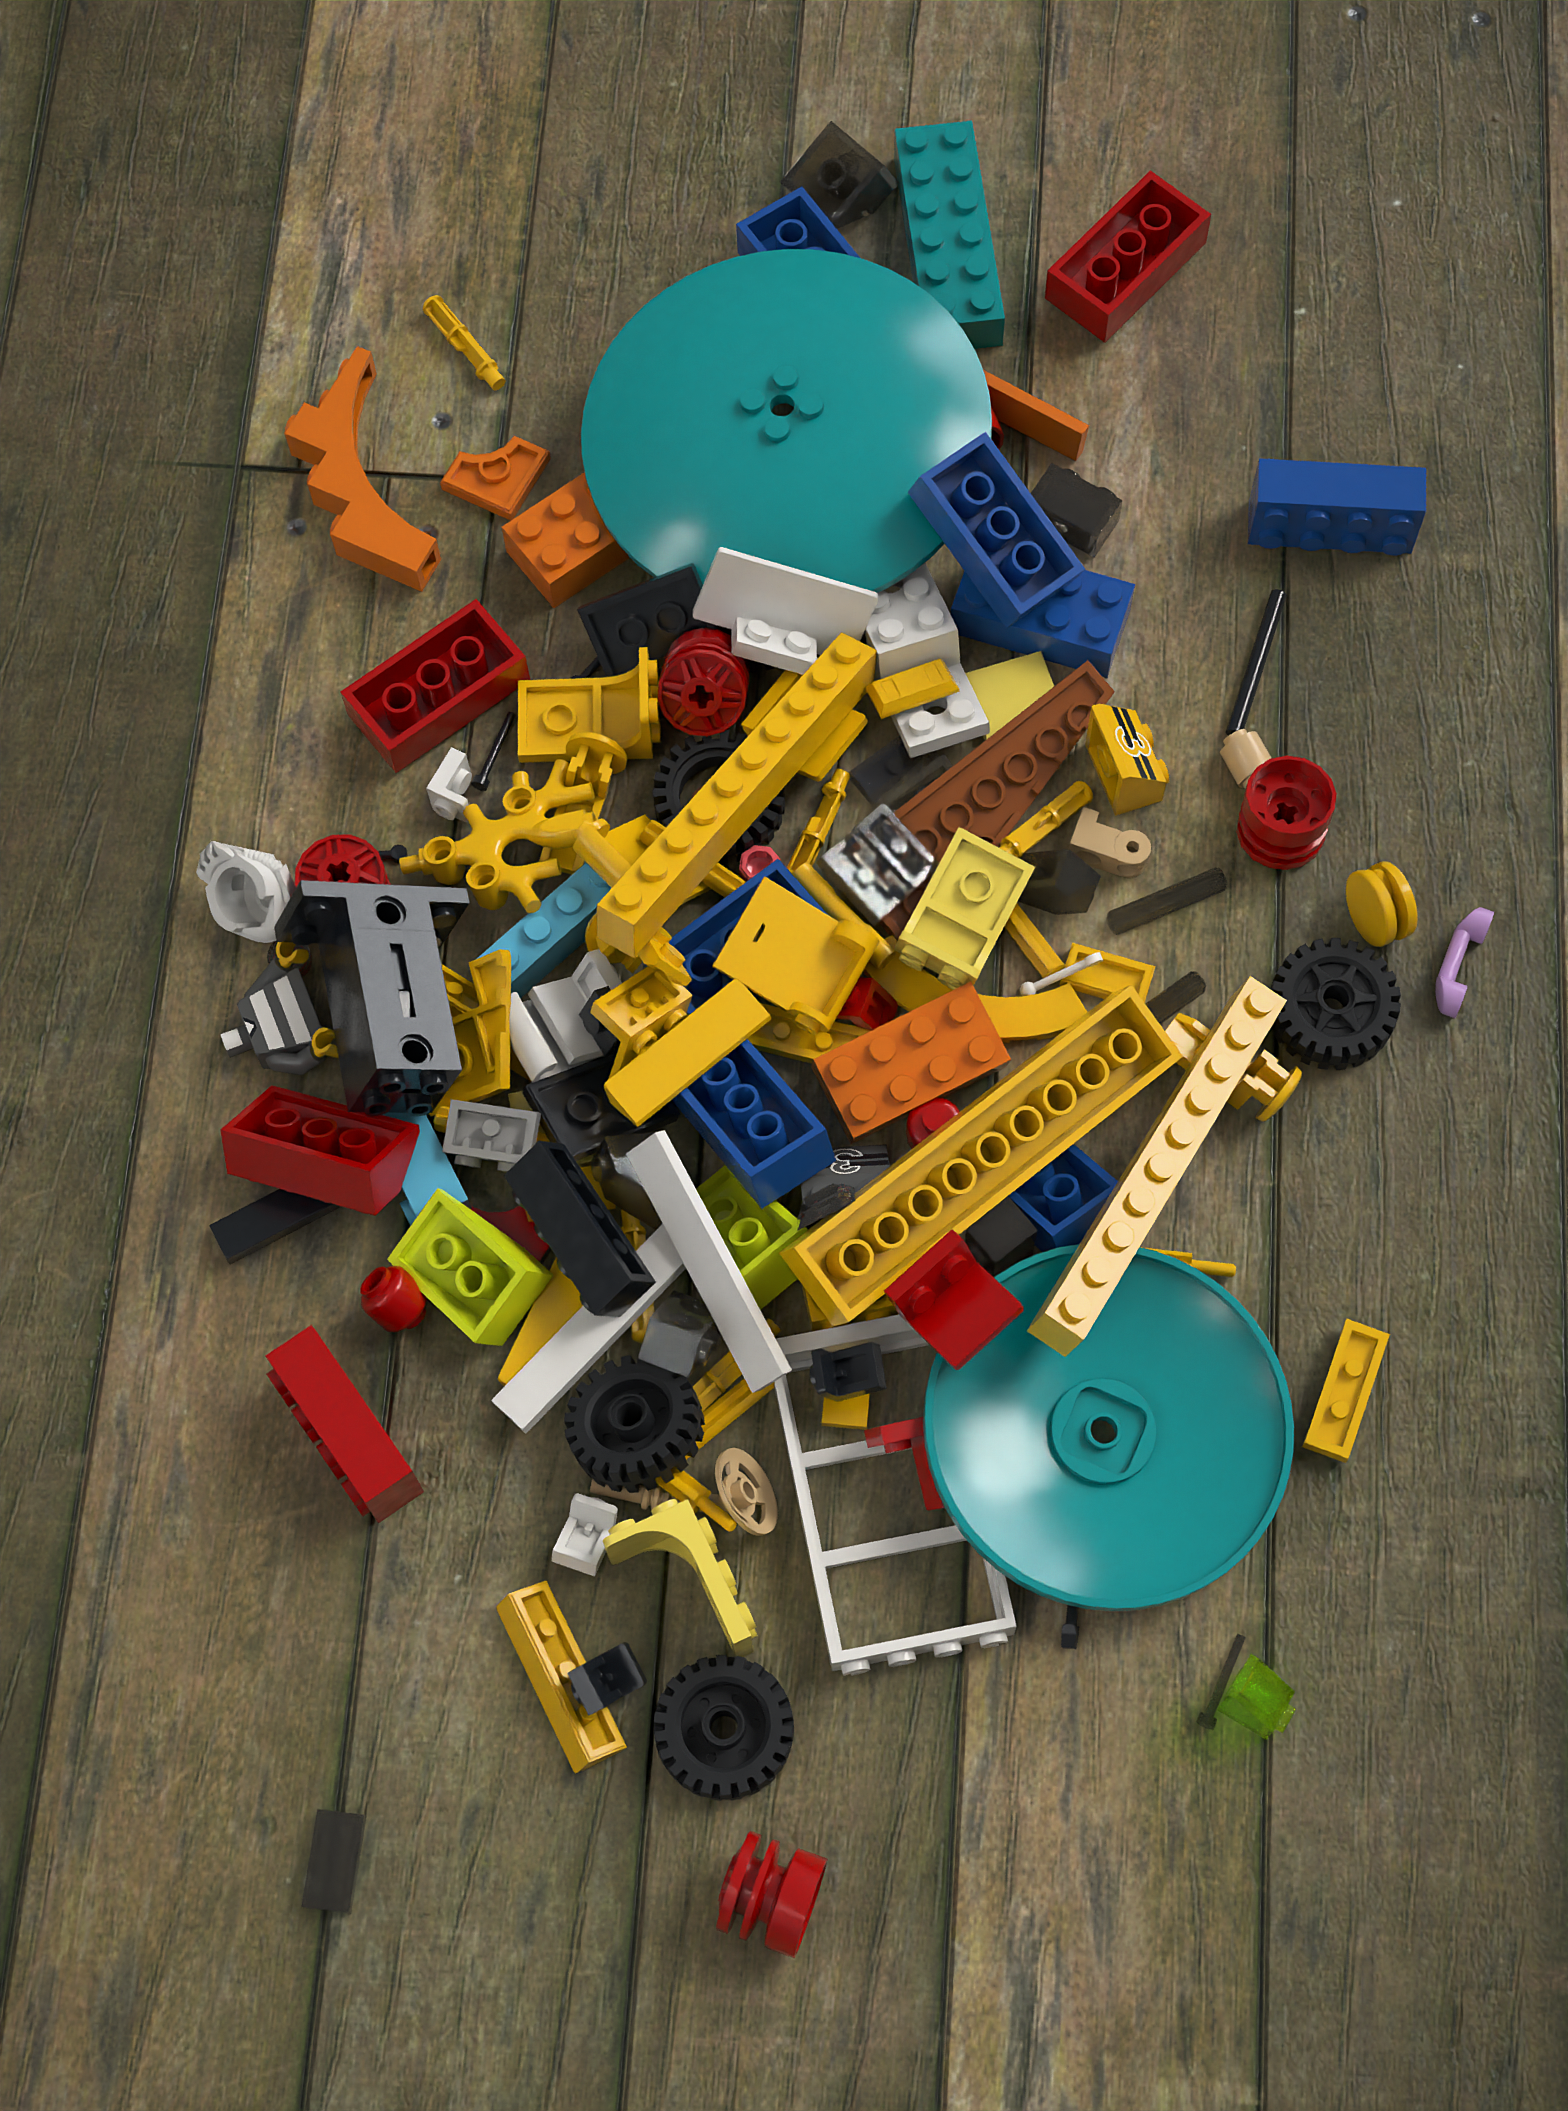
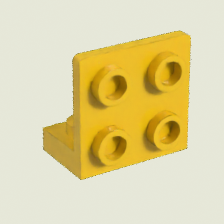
M788 670L782 673L741 723L747 736L750 735L803 676L802 674ZM852 709L797 773L817 782L821 781L868 723L866 716Z
M647 966L593 1002L590 1013L621 1041L609 1079L688 1016L686 1013L693 995L682 985L671 982L664 971Z

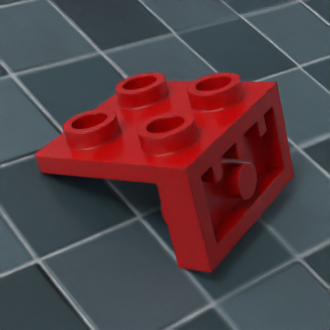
M953 1229L884 1290L900 1317L955 1370L961 1369L1024 1311L1021 1302L975 1260L964 1239Z

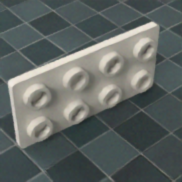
M720 547L716 552L693 608V618L732 629L731 653L733 655L803 675L817 660V654L821 655L841 632L858 641L861 640L878 603V594L867 589Z

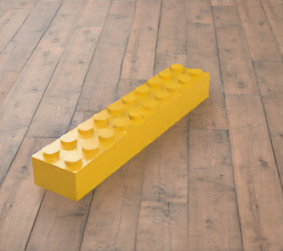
M1132 985L1114 992L856 1192L854 1202L825 1216L780 1251L779 1254L831 1325L836 1326L848 1323L885 1294L884 1290L951 1229L958 1235L961 1234L1181 1059L1183 1055Z

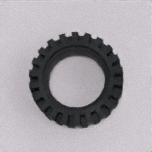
M725 730L720 733V738L712 739V736H702V741L696 742L694 736L691 735L684 739L685 748L681 749L677 744L670 749L671 759L663 757L660 762V773L656 772L654 777L653 799L657 821L664 827H667L683 809L680 803V795L690 777L705 768L722 766L747 738V735L738 732L736 740L730 739L729 730ZM784 788L718 862L719 864H728L727 856L735 855L737 862H739L741 854L752 846H762L761 842L763 840L768 844L774 838V828L779 830L782 824V814L785 811Z

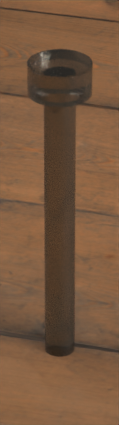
M1236 1635L1205 1713H1199L1196 1722L1202 1727L1211 1730L1215 1728L1217 1719L1214 1715L1246 1637L1243 1635Z

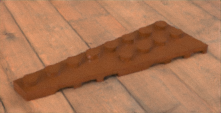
M1088 660L886 818L931 867V871L917 884L910 886L897 902L876 919L890 936L893 935L897 941L918 905L957 829L960 827L999 848L1001 840L1009 835L1088 729L1091 706L1096 704L1106 705L1115 691ZM866 834L844 852L850 858L873 839ZM883 853L876 862V872L879 878L888 884L903 882L907 878L905 873L897 880H890L883 876L880 864L888 856L886 853Z

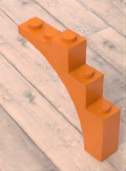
M357 346L349 359L346 358L341 363L336 381L330 390L327 389L323 392L318 408L304 402L298 413L292 415L287 421L284 434L291 456L314 465L307 478V485L313 504L337 515L330 528V536L336 555L422 592L441 561L437 540L407 523L388 507L369 483L360 464L358 456V425L364 400L377 373L371 351Z

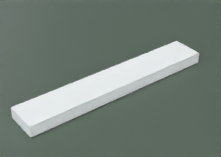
M665 1130L655 1132L627 1152L626 1155L751 1392L755 1393L783 1377L792 1369Z
M663 1224L636 1251L656 1283L621 1317L594 1316V1314L582 1306L491 1400L525 1434L686 1269Z

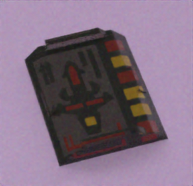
M832 1183L803 1198L805 1203L801 1204L797 1216V1231L854 1202V1187Z

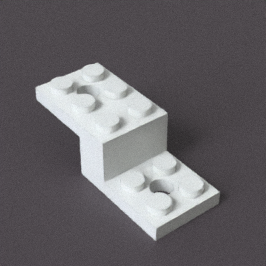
M924 563L912 574L892 585L901 588L899 591L887 593L883 590L877 593L878 603L864 631L867 645L877 650L874 681L940 658L944 660L959 687L960 692L891 716L910 758L990 733L989 721L960 663L958 629L926 563ZM934 706L946 709L937 715H932L926 711Z

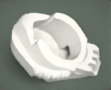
M211 841L199 854L200 859L196 873L201 880L208 884L205 890L214 920L225 930L250 940L263 943L276 941L274 926L296 889L287 865L283 866L280 860H276L274 854Z

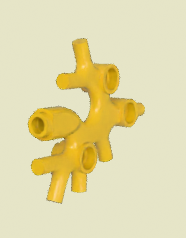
M561 759L555 761L544 787L536 791L529 786L528 773L524 771L515 772L512 775L513 787L503 797V805L507 812L506 816L498 820H490L484 816L477 804L466 806L465 810H463V815L472 828L471 833L455 842L446 836L431 839L424 848H419V854L399 859L403 875L422 871L425 876L433 874L435 880L440 883L454 885L463 878L465 865H470L472 867L466 874V881L481 907L488 910H497L504 906L509 892H511L518 898L527 913H534L540 909L541 902L531 888L532 884L540 879L561 875V866L558 858L523 866H511L503 861L502 851L508 844L518 839H526L537 845L549 848L573 847L576 841L573 838L575 831L588 819L596 821L594 812L586 813L582 809L559 814L551 818H546L545 813L552 808L595 799L593 786L590 782L565 787L569 763Z

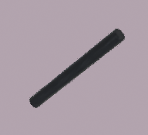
M1273 589L1270 593L1226 729L1228 736L1235 731L1245 728L1287 594L1282 590Z

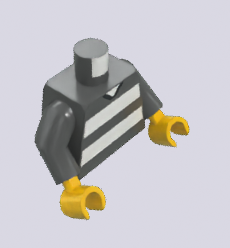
M277 942V955L247 990L244 998L237 1003L244 1025L220 1034L230 1058L254 1049L263 1069H272L275 1072L294 1075L306 1074L325 1061L327 1056L338 1058L337 1046L331 1044L335 1038L334 1030L322 1028L298 968L293 969L292 963L302 964L308 960L309 953L307 950L296 949L293 952L296 944Z

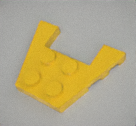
M499 949L469 962L479 1007L452 1018L462 1071L434 1111L429 1113L430 1116L435 1117L440 1106L450 1107L451 1099L476 1103L510 1089V950Z

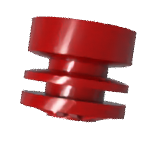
M699 628L685 632L671 644L664 658L657 697L663 715L675 728L689 735L711 736L724 732L737 722L745 708L750 677L749 660L731 653V635L719 629ZM698 685H703L705 691H706V692H709V693H707V694L702 693L700 687H697V686H698Z
M1294 756L1271 758L1256 767L1246 785L1236 830L1241 847L1252 860L1268 868L1288 870L1302 867L1317 856L1324 845L1328 826L1331 823L1335 810L1337 793L1329 775L1319 765L1305 758Z
M350 834L330 835L315 841L302 853L295 868V887L298 886L300 880L391 885L379 852L366 840Z
M750 1831L743 1845L733 1855L725 1875L718 1899L719 1916L716 1930L728 1934L737 1914H740L744 1918L739 1939L746 1941L752 1934L757 1922L767 1924L764 1948L795 1958L808 1926L828 1859L798 1848L792 1855L787 1867L778 1865L780 1841L772 1839L764 1859H761L757 1855L762 1835Z

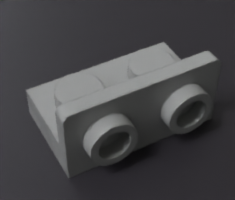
M451 1099L442 1152L455 1156L454 1164L481 1168L482 1160L498 1162L497 1170L508 1172L536 1144L541 1113Z

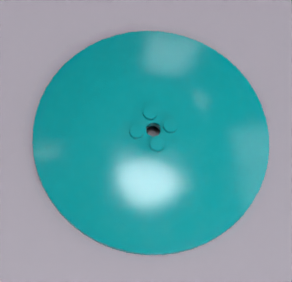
M813 249L761 251L712 264L684 277L645 304L625 324L600 361L588 390L581 428L582 460L591 496L606 528L628 556L652 577H657L694 563L701 582L704 584L718 548L723 547L879 593L912 574L945 544L910 497L908 491L922 474L985 431L991 438V402L985 373L977 353L965 332L937 300L911 280L881 265L842 253ZM787 403L794 407L793 411L787 416H777L772 413L773 408L778 404Z

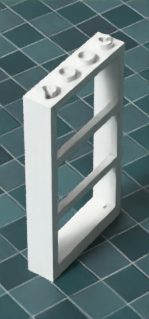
M900 1315L776 1339L792 1369L789 1373L810 1369L811 1365H813L811 1351L820 1348L829 1352H835L864 1343L875 1342L880 1344L881 1354H887L929 1345ZM786 1375L774 1382V1389L831 1670H842L843 1676L848 1674L852 1676L869 1671V1664L888 1660L890 1667L902 1666L915 1662V1655L934 1651L935 1657H946L962 1652L961 1645L980 1642L981 1648L999 1646V1643H1007V1636L1014 1635L1017 1626L1006 1577L983 1558L996 1620L842 1651L826 1574L827 1568L967 1540L960 1533L956 1525L822 1552L805 1470L885 1454L884 1445L868 1448L866 1441L802 1453Z

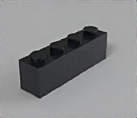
M538 1141L504 1175L513 1189L512 1196L522 1208L526 1209L535 1223L534 1230L536 1234L550 1246L558 1259L557 1265L559 1269L572 1280L580 1293L579 1298L582 1305L594 1316L621 1317L656 1283L565 1144Z

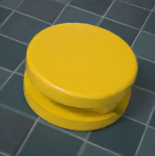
M1382 861L1370 866L1367 870H1357L1349 875L1346 882V901L1349 913L1358 932L1370 945L1382 947L1392 943L1394 939L1401 940L1414 933L1418 919L1415 898L1405 876L1394 864Z

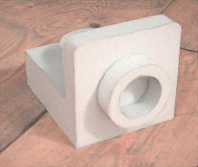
M452 747L426 789L431 806L437 814L448 820L457 818L468 822L463 815V810H465L469 803L461 795L467 790L471 782L472 773L467 755Z

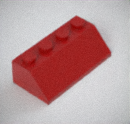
M271 1085L227 1123L220 1132L227 1174L376 1216L400 1193L420 1129L418 1124L384 1115L369 1116L365 1112H348L347 1105Z

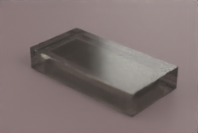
M317 1809L302 1908L351 1914L367 1818L365 1815Z

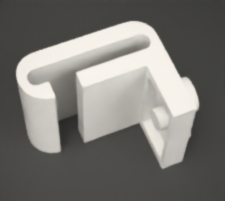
M599 949L587 952L571 977L532 987L528 993L531 1000L522 1002L517 992L511 993L509 1016L510 1045L532 1083L604 1056L592 1035L585 1029L583 1021L579 1016L594 990L609 986L612 990L622 983L614 966L610 964L607 957Z

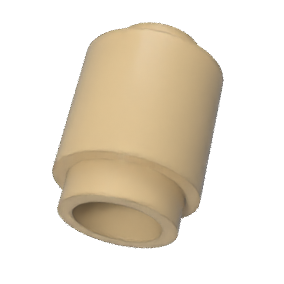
M1240 729L1224 739L1225 746L1221 749L1220 754L1239 788L1246 789L1248 779L1256 767L1271 759V756L1256 731L1247 733L1246 729Z

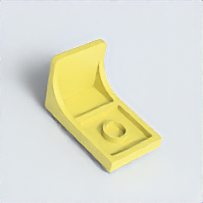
M959 827L905 929L898 938L894 950L901 954L899 960L918 971H922L924 966L939 974L937 978L939 982L953 990L970 981L974 985L1035 867Z
M676 1499L668 1500L654 1507L651 1510L652 1516L635 1523L634 1519H628L608 1530L610 1535L602 1541L612 1565L640 1553L653 1550L671 1552L686 1560L697 1573L734 1656L745 1657L753 1653L752 1638L757 1637L753 1617L745 1601L738 1605L736 1604L733 1596L737 1595L738 1592L735 1587L736 1582L725 1559L719 1562L716 1561L713 1554L719 1551L715 1544L717 1541L706 1517L697 1520L688 1499L680 1503Z

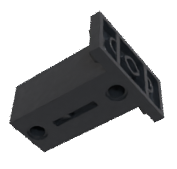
M300 880L275 924L276 942H291L299 946L313 943L319 945L348 1112H365L369 1116H379L386 1113H407L410 1116H423L432 1113L462 1071L438 948H441L470 903L467 888Z

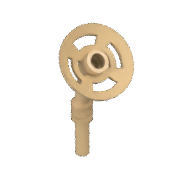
M729 1448L723 1451L718 1456L715 1465V1477L719 1494H711L708 1498L725 1512L729 1513L738 1525L748 1533L763 1536L771 1532L777 1523L778 1507L775 1493L767 1475L757 1461L747 1452L738 1448ZM725 1466L727 1476L722 1481V1471ZM741 1468L747 1474L750 1480L746 1477L745 1474H743L738 1469ZM592 1479L590 1493L641 1504V1509L644 1510L648 1506H651L652 1510L663 1502L675 1499L659 1485L651 1490H647L645 1486L640 1485L638 1493H629L623 1486L622 1491L617 1492L612 1491L608 1485L602 1487ZM755 1505H760L762 1510L759 1524L751 1517L755 1512Z

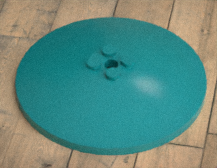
M1079 1244L1059 1247L1036 1254L1014 1264L994 1277L1021 1302L1024 1311L959 1370H955L940 1354L936 1353L928 1377L923 1411L924 1445L936 1490L952 1521L976 1552L1000 1573L1037 1595L1062 1604L1101 1611L1141 1610L1183 1599L1204 1589L1222 1577L1247 1555L1269 1526L1283 1498L1290 1475L1294 1451V1421L1290 1394L1279 1360L1266 1335L1251 1314L1219 1283L1198 1269L1174 1257L1141 1247L1138 1248L1085 1339L1064 1357L1027 1332V1329ZM1096 1421L1109 1423L1115 1432L1114 1440L1106 1444L1097 1442L1092 1437L1091 1424Z

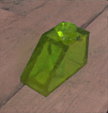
M1250 1654L1238 1671L1217 1710L1267 1740L1274 1729L1281 1733L1286 1729L1296 1711V1708L1289 1705L1295 1691L1261 1659Z

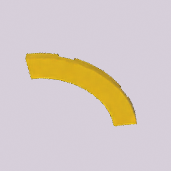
M893 935L884 939L893 949L895 948L897 940ZM896 952L895 957L884 968L877 970L868 961L863 970L867 978H874L896 1000L897 1004L908 1012L953 990L939 982L935 976L924 969L918 971L899 960L901 954ZM1070 983L1053 990L1021 997H996L978 994L1003 1043H1010V1040L1035 1038L1042 1040L1058 1036L1087 1013Z

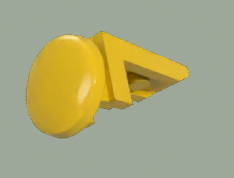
M591 732L577 733L569 739L565 748L571 761L564 786L572 787L591 782L595 799L557 807L554 816L584 809L586 813L593 811L596 820H598L608 794L612 774L622 772L626 768L627 754L616 741L609 737ZM543 847L539 862L558 858L561 872L571 875L584 864V860L573 850V847Z
M597 913L588 922L585 930V942L589 952L599 949L610 963L621 962L631 973H634L643 961L650 968L664 971L667 978L674 984L687 986L692 980L683 966L684 956L669 944L672 937L663 927L657 931L633 958L597 938Z
M1178 1013L1165 1030L1183 1055L1176 1062L1185 1070L1188 1068L1210 1032L1199 1021L1182 1013ZM1264 1049L1253 1062L1250 1061L1227 1102L1238 1110L1253 1096L1263 1104L1255 1118L1265 1122L1277 1113L1292 1095L1301 1079L1302 1071L1295 1066L1290 1072H1287L1277 1064L1278 1059Z

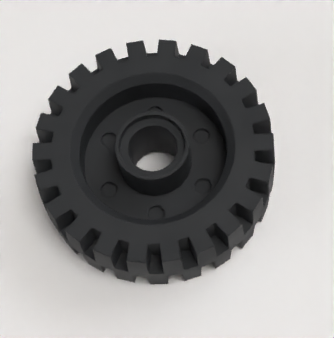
M1322 938L1313 940L1310 947L1305 943L1297 948L1294 955L1290 953L1285 958L1273 979L1270 989L1287 1001L1271 1029H1276L1275 1038L1279 1044L1285 1042L1287 1044L1286 1051L1293 1057L1296 1053L1301 1055L1300 1062L1306 1065H1310L1311 1061L1318 1063V1069L1327 1070L1330 1065H1335L1336 1070H1345L1348 1064H1352L1353 1068L1362 1065L1365 1059L1371 1060L1380 1049H1383L1395 1029L1401 1003H1399L1401 997L1400 987H1395L1397 978L1393 971H1386L1388 963L1382 957L1378 960L1373 958L1374 950L1367 946L1363 951L1357 949L1359 942L1349 940L1347 945H1342L1341 938H1331L1329 943L1324 944ZM1328 998L1336 999L1344 1008L1339 1010L1332 1009L1325 1004L1324 1000Z
M639 1354L637 1363L631 1355L622 1356L621 1366L619 1367L616 1366L613 1360L604 1363L606 1373L601 1375L594 1369L588 1374L591 1384L587 1385L581 1381L576 1387L579 1398L570 1397L567 1404L571 1413H565L564 1423L567 1429L564 1431L573 1455L590 1478H593L602 1487L608 1485L612 1491L621 1492L624 1486L629 1493H638L641 1483H643L647 1490L657 1488L656 1478L660 1476L665 1483H668L674 1479L671 1469L675 1467L682 1472L688 1466L685 1456L694 1458L699 1450L695 1441L702 1442L704 1431L701 1425H705V1420L701 1410L702 1406L695 1390L678 1367L672 1363L668 1365L665 1359L657 1356L653 1362L649 1355Z
M716 1655L714 1658L708 1659L704 1657L698 1659L697 1663L691 1666L688 1664L680 1670V1673L675 1678L672 1677L667 1683L665 1691L661 1693L657 1702L654 1716V1737L663 1765L681 1786L700 1797H707L718 1801L731 1799L732 1801L759 1792L762 1787L769 1785L779 1771L782 1770L793 1743L794 1718L784 1689L771 1673H768L763 1666L756 1662L747 1661L746 1658L740 1656L727 1657V1655ZM722 1716L731 1717L738 1724L735 1734L727 1739H719L711 1733L712 1723Z

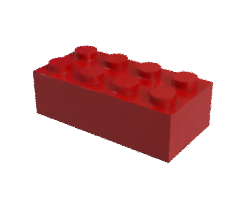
M1150 170L1047 270L1045 299L1106 343L1206 244L1212 214Z
M475 599L340 691L348 716L394 772L397 773L517 690L518 680H530L526 656L480 602Z
M312 1324L265 1355L273 1367L266 1375L289 1408L296 1403L298 1404L291 1409V1412L313 1444L320 1439L323 1441L316 1446V1449L337 1480L345 1475L348 1479L342 1482L341 1485L363 1517L371 1512L376 1521L380 1523L424 1492L412 1469Z

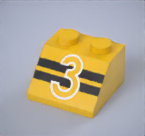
M1105 704L1091 706L1085 746L1115 816L1163 801L1165 787L1169 783V773L1162 759L1157 760L1152 750L1154 740L1148 724H1141L1136 710Z

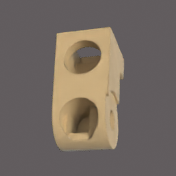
M1083 807L1066 859L1121 877L1132 878L1143 873L1151 853V843L1147 836L1140 831L1128 830L1122 832L1097 823L1099 812Z

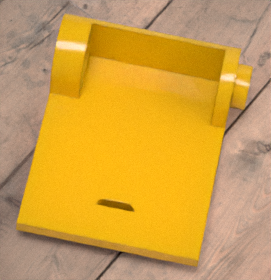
M644 814L610 830V824L605 819L601 818L596 821L588 819L578 827L573 835V838L576 840L573 850L612 888L649 847L641 842L640 835L651 820ZM700 882L683 903L711 890V888Z
M763 877L712 967L733 980L738 979L749 990L796 1017L794 1023L799 1028L810 1034L817 1035L819 1030L829 1032L880 940L865 927L846 919L837 921L767 877Z

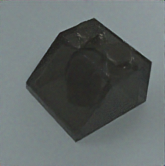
M832 121L829 122L780 181L790 192L802 186L836 229L874 214L899 184L885 165Z

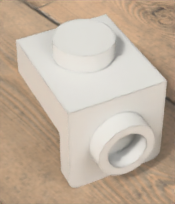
M576 1493L571 1501L569 1518L553 1549L551 1561L595 1576L606 1553L602 1540L610 1535L608 1530L616 1525L618 1508L599 1498Z

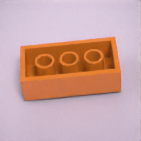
M585 472L502 526L506 552L553 608L630 558L613 538L600 517L591 496Z
M970 981L813 1059L811 1068L850 1144H853L907 1117L914 1108L937 1097L945 1098L1005 1068L1011 1061V1058Z

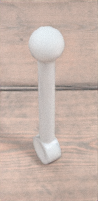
M1097 952L1037 982H1024L1020 987V994L1022 996L1034 995L1037 990L1102 962L1103 958L1100 952Z

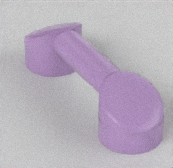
M1479 907L1468 914L1454 930L1436 979L1437 1006L1439 1011L1446 1016L1456 1018L1467 986L1455 982L1469 940L1480 944L1483 943L1494 915L1493 911Z

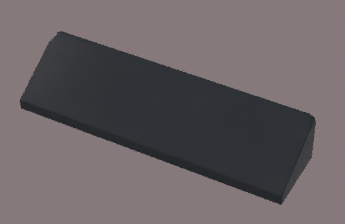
M278 1189L209 1226L227 1262L231 1265L342 1206Z

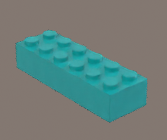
M971 120L896 128L894 131V163L913 283L929 293L951 314L965 332L974 349L1003 346L1005 315L973 122Z

